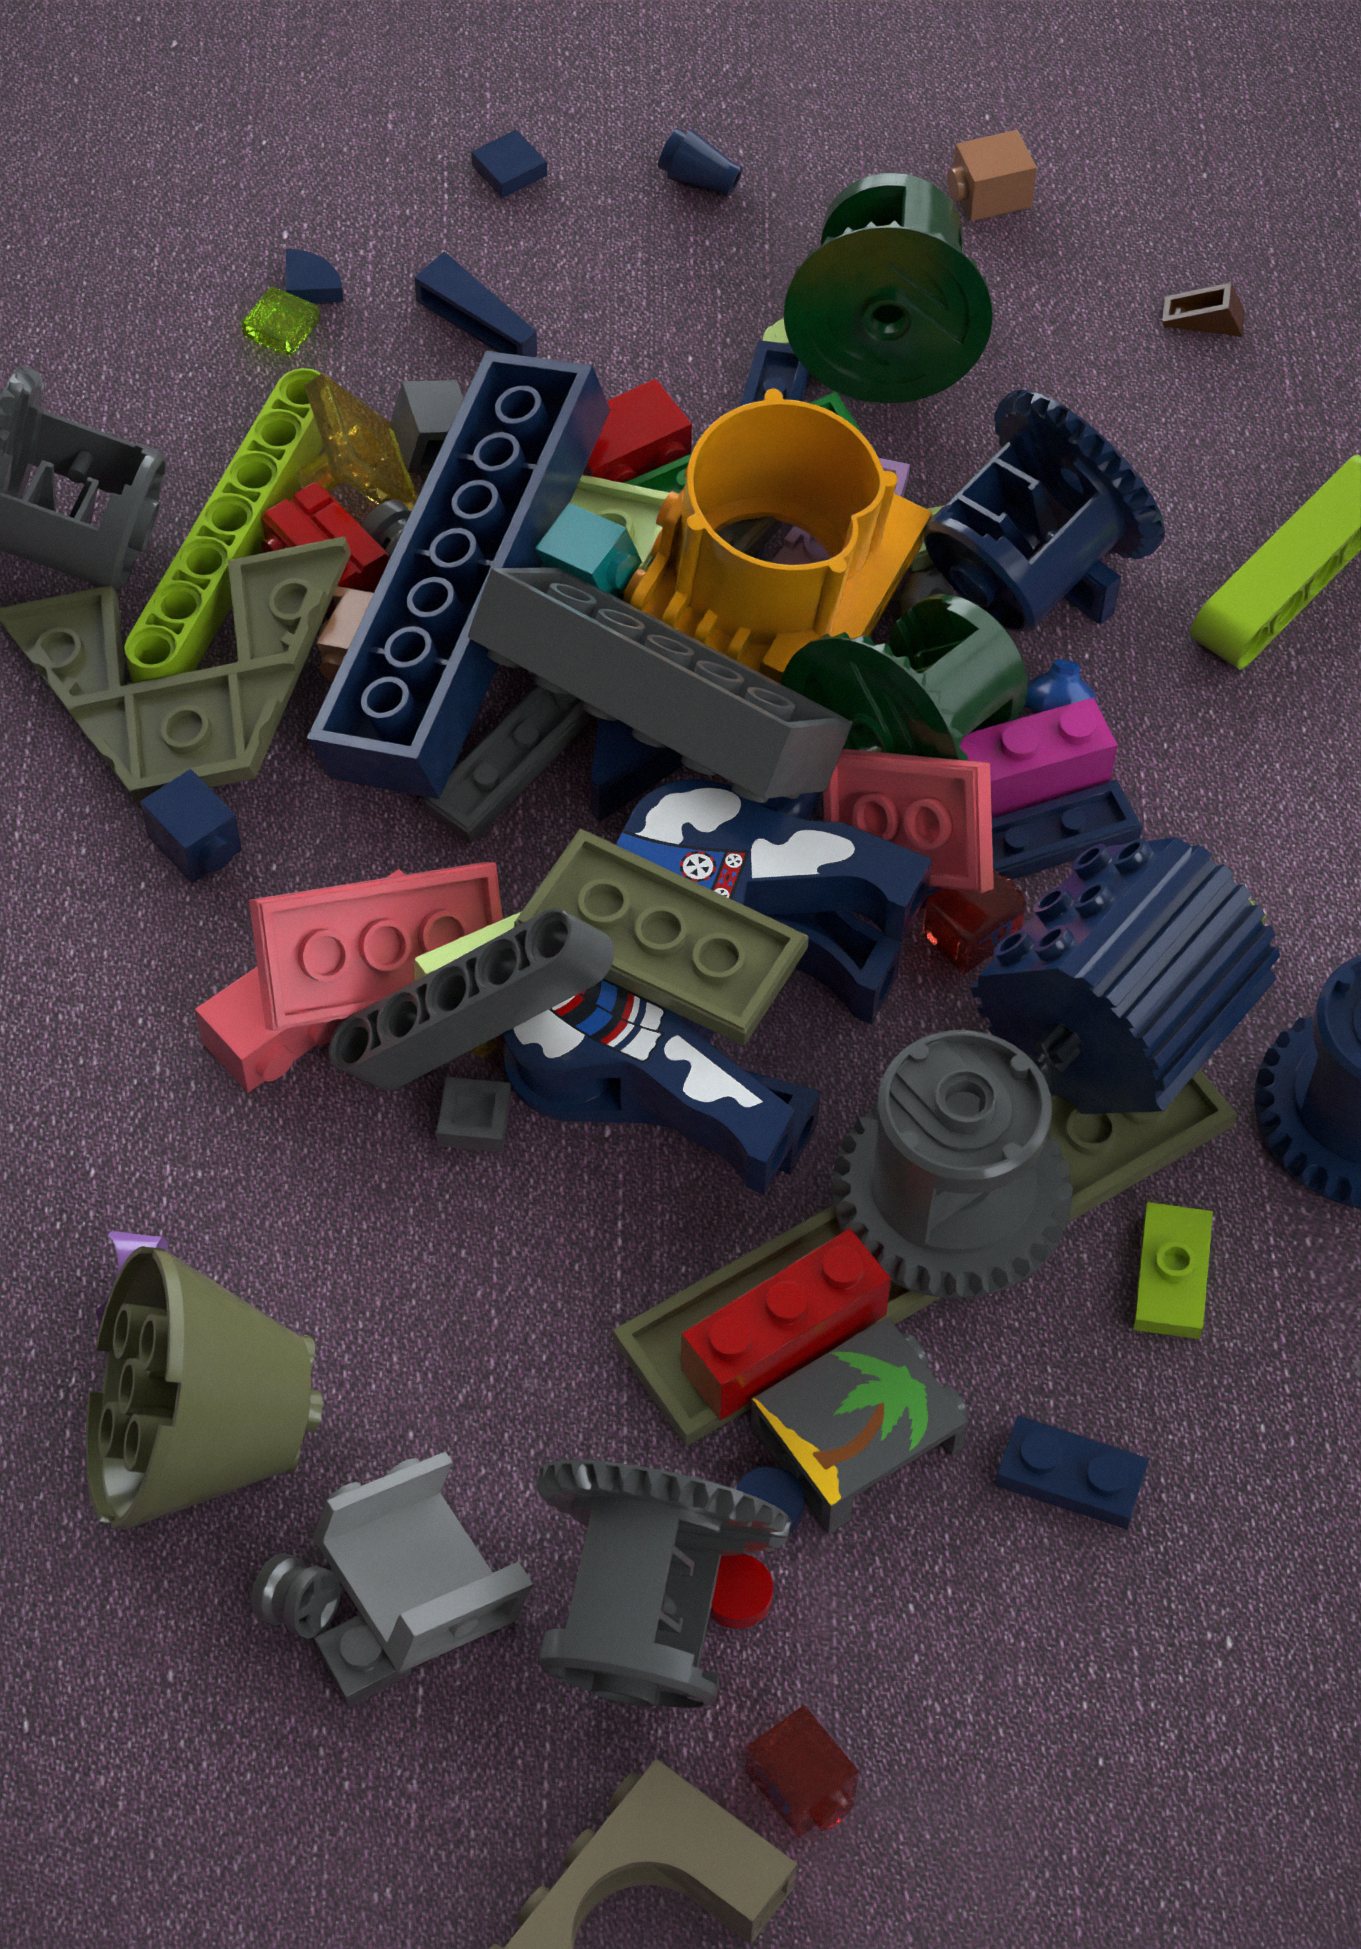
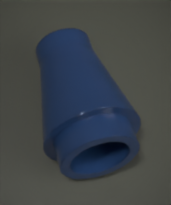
M679 128L674 129L658 161V168L668 173V179L716 191L727 197H730L735 190L743 172L742 166L731 161L693 129H690L688 132Z

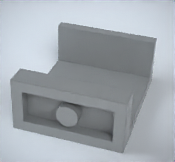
M446 1451L421 1462L417 1458L405 1460L391 1469L386 1476L361 1486L360 1483L353 1482L339 1488L326 1500L313 1536L315 1543L398 1673L517 1621L533 1586V1582L519 1562L492 1572L441 1495V1489L453 1463Z

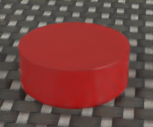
M750 1555L723 1556L720 1561L710 1617L718 1624L727 1628L744 1629L754 1626L768 1614L773 1599V1580L771 1574L761 1561Z

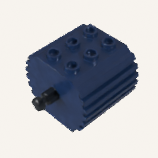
M1177 837L1151 841L1139 838L1128 844L1105 847L1104 844H1098L1087 849L1073 862L1072 869L1074 872L1060 887L1047 892L1035 903L1033 907L1035 915L1021 930L1005 937L995 947L993 952L996 956L995 959L978 976V980L971 987L973 998L980 997L982 1003L977 1007L981 1017L988 1018L991 1022V1025L988 1027L991 1034L1023 1051L1044 1076L1051 1096L1059 1095L1074 1104L1081 1114L1164 1111L1277 979L1270 968L1280 958L1279 947L1270 946L1271 940L1276 935L1271 925H1263L1261 919L1265 916V913L1260 905H1252L1248 898L1252 894L1244 884L1237 885L1231 879L1234 873L1225 864L1217 865L1209 859L1213 854L1201 845L1191 846Z

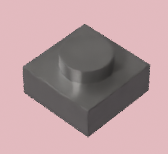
M446 1077L437 1127L438 1146L503 1152L511 1103V1083Z
M361 1614L314 1638L316 1649L348 1707L412 1674L411 1668L401 1673L397 1672Z

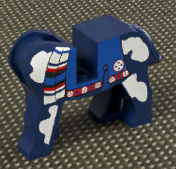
M691 779L663 785L647 794L637 804L616 844L617 846L808 935V948L795 969L814 977L827 986L840 998L855 1018L869 1024L873 1023L898 977L902 941L928 895L932 865L931 858L843 822L809 820L819 800V792L800 794L797 799L786 797L769 798L766 803H759L739 796L731 789L732 785L710 780ZM851 912H855L869 918L874 923H876L882 931L856 918ZM604 978L595 986L503 1033L506 1043L504 1067L507 1079L519 1098L536 1112L561 1121L644 1123L673 1128L686 1139L709 1148L723 1157L739 1174L746 1188L765 1195L778 1170L791 1175L818 1125L821 1091L742 1069L709 1043L714 1031Z

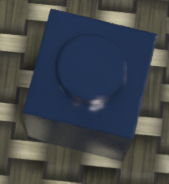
M191 768L140 801L148 838L191 884L208 872H215L224 868L233 859L234 855L242 850L236 815Z

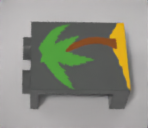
M886 1317L752 1398L750 1428L779 1468L790 1472L799 1481L804 1493V1502L829 1534L851 1520L853 1499L861 1492L942 1443L951 1456L962 1451L969 1415L963 1400L956 1390L948 1384L942 1387L929 1371L928 1359L919 1342L910 1333L902 1335L889 1317Z

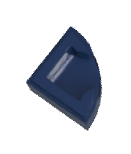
M286 249V295L288 304L344 302L340 276L326 259L308 251Z

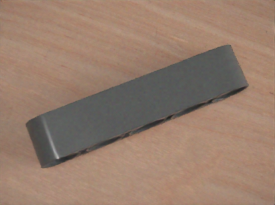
M553 908L544 911L346 1018L339 1024L331 1038L329 1045L330 1061L336 1069L375 1087L387 1091L397 1089L595 986L606 976L611 968L614 959L612 939L601 930L563 910Z

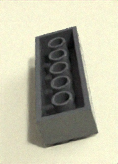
M560 567L491 568L467 635L471 640L488 648L486 655L491 660L511 668H525L536 674L534 682L540 687L558 694L570 693L584 701L582 708L591 715L609 721L620 720L633 727L631 735L637 740L654 747H669L683 755L681 762L688 768L707 775H721L733 782L731 789L736 794L754 802L766 803L769 798L775 797L797 799L800 794L826 791L853 724L852 721Z

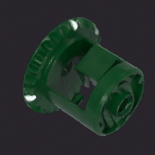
M883 173L862 178L846 187L835 197L828 207L823 220L821 247L817 250H810L802 265L796 267L793 279L788 284L784 304L786 335L794 354L803 367L808 369V372L822 384L838 393L854 399L878 403L916 401L937 394L958 382L973 368L984 352L990 337L993 319L992 296L987 287L986 277L979 272L975 259L968 258L962 251V224L956 207L948 196L932 183L916 176L901 173Z
M946 594L926 597L906 611L895 622L890 634L889 645L885 643L874 645L871 638L865 635L851 639L846 632L834 637L825 634L815 641H810L792 656L786 665L781 680V685L853 722L843 749L968 761L967 754L959 748L962 739L970 732L1016 720L1021 714L1027 698L1025 667L1020 653L1008 632L993 616L978 605L961 597Z

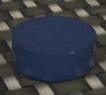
M773 1466L759 1467L748 1472L738 1483L736 1490L760 1498L784 1511L792 1522L789 1534L797 1528L803 1515L804 1493L799 1481L790 1472Z

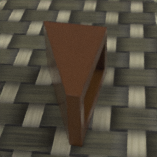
M1231 282L1165 296L1162 323L1164 327L1242 336L1245 310Z

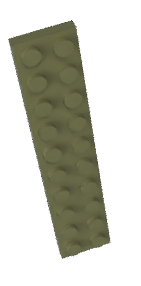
M1200 1069L1166 1109L1160 1112L1081 1114L1076 1106L1059 1095L1051 1096L1052 1115L1048 1133L1053 1139L1059 1140L1063 1158L1069 1163L1070 1181L1073 1186L1069 1222L1234 1126L1237 1113ZM834 1205L613 1330V1343L686 1447L750 1410L752 1401L720 1421L681 1371V1333L841 1234L842 1230L835 1214ZM890 1281L887 1314L869 1327L886 1317H889L895 1325L941 1297L914 1292Z

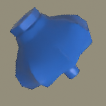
M1058 659L1052 662V666L1047 673L1041 674L1028 682L1027 698L1024 707L1041 713L1093 697L1096 701V693L1081 679L1079 673L1081 666L1074 661Z

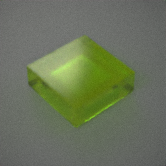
M271 286L241 322L243 336L291 357L321 320L319 306Z

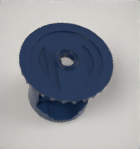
M1014 390L1008 393L998 404L994 414V421L996 422L995 432L999 436V445L1002 449L946 506L942 507L927 522L924 529V543L936 568L963 599L984 609L1003 628L1016 632H1029L1048 615L1057 603L1107 552L1109 554L1117 553L1122 558L1132 557L1133 559H1142L1145 556L1151 555L1164 541L1165 526L1161 512L1143 480L1104 436L1080 416L1053 399L1029 390ZM1055 517L1059 521H1061V523L1064 524V526L1059 531H1057L1059 527L1057 525ZM1043 544H1045V546L1028 562V559H1029Z
M1358 955L1339 966L1327 979L1320 992L1314 1015L1308 1018L1299 1017L1291 1028L1280 1032L1271 1048L1267 1049L1255 1082L1254 1107L1258 1127L1267 1147L1279 1164L1293 1178L1308 1189L1329 1200L1360 1209L1361 955Z

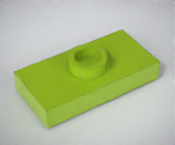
M1147 1202L1143 1220L1133 1330L1193 1339L1201 1338L1204 1325L1213 1211Z

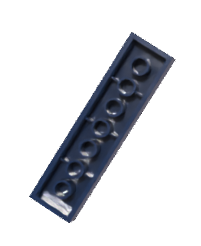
M491 351L485 352L307 737L331 779L440 799L499 663L487 657L488 648L467 637L491 568L542 567L543 563L535 548L571 501L609 415V405L592 365Z

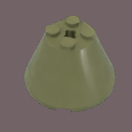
M141 1246L129 1255L116 1277L102 1317L95 1350L108 1352L102 1392L89 1390L86 1417V1468L92 1505L100 1522L111 1523L112 1529L123 1530L136 1527L281 1473L293 1474L299 1462L300 1446L304 1432H315L318 1429L323 1406L321 1392L311 1389V1370L315 1356V1343L311 1336L294 1333L163 1248Z

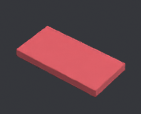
M496 862L475 863L249 900L265 1029L276 1031L348 1018L414 982V962L416 957L503 920Z

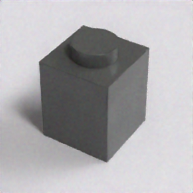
M457 380L402 381L390 423L407 473L431 471L464 400Z

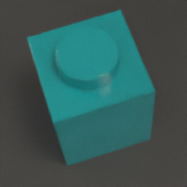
M570 502L535 548L545 568L560 567L615 597L618 596L621 590L627 588L630 579L642 563L627 528Z

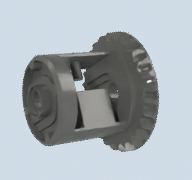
M20 366L10 377L0 395V550L85 580L97 587L112 586L116 591L126 583L139 553L145 550L151 537L160 508V501L158 499L164 480L166 459L160 450L141 443L134 444L44 411L41 407L45 387L43 378L38 371L26 366ZM33 465L37 466L38 469L23 497ZM54 473L67 477L74 483L84 484L69 516L56 512ZM98 489L111 493L100 528L91 525Z
M953 1030L939 1032L917 1040L901 1051L888 1066L880 1084L878 1101L863 1118L858 1117L854 1128L843 1139L839 1154L835 1159L832 1198L835 1214L842 1232L851 1228L891 1277V1282L914 1292L934 1297L972 1298L985 1296L1008 1289L1031 1276L1045 1264L1060 1244L1070 1218L1073 1186L1070 1181L1069 1163L1063 1158L1059 1140L1053 1139L1048 1133L1052 1115L1051 1096L1044 1076L1035 1063L1019 1048L1001 1038L983 1032Z
M561 1460L542 1465L537 1479V1491L541 1498L546 1501L547 1505L557 1507L559 1512L570 1514L576 1521L588 1527L566 1629H549L543 1635L538 1664L544 1673L563 1683L591 1691L592 1694L598 1697L629 1705L643 1707L658 1705L698 1709L714 1702L718 1691L719 1673L702 1670L699 1668L721 1556L739 1555L744 1553V1551L758 1554L760 1551L771 1552L773 1549H778L787 1541L792 1523L790 1517L778 1507L750 1494L674 1472L593 1460Z

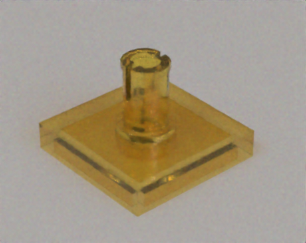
M323 373L304 385L325 453L305 467L297 470V478L302 488L316 482L317 484L320 483L330 493L346 482L378 505L393 499L399 500L412 512L417 497L409 473L406 471L390 421Z

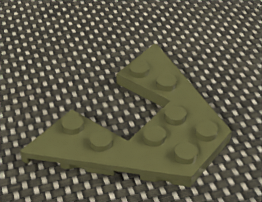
M344 536L228 560L238 662L126 685L119 599L112 586H103L0 608V622L136 803L190 768L209 788L256 778L350 558L351 550Z

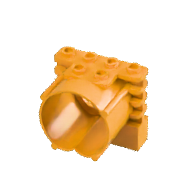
M772 388L765 392L763 401L740 406L721 416L699 438L684 474L686 482L680 494L671 491L658 513L656 524L663 528L659 532L651 551V556L655 558L647 571L640 568L635 571L627 585L623 601L781 684L784 670L792 656L810 641H815L825 634L834 637L843 632H846L851 639L863 635L870 637L924 543L925 525L931 519L932 512L894 493L898 481L897 475L892 471L883 470L881 462L869 441L851 423L823 407L807 402L783 399L782 393ZM774 517L779 521L797 526L810 534L821 544L830 559L801 565L766 562L735 549L724 541L717 532L739 521Z

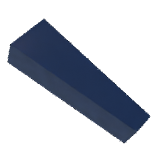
M445 251L414 277L416 302L498 353L528 357L537 356L536 330Z

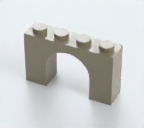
M656 1758L642 1776L634 1771L623 1780L609 1802V1808L613 1812L600 1829L594 1832L591 1828H587L575 1840L563 1860V1865L568 1869L552 1889L549 1890L542 1885L530 1896L517 1917V1923L521 1927L504 1949H574L578 1931L590 1911L609 1895L638 1885L667 1887L686 1895L748 1943L752 1944L794 1889L797 1863ZM494 1944V1945L491 1946L489 1949H503V1948H502L501 1946H499L498 1944Z

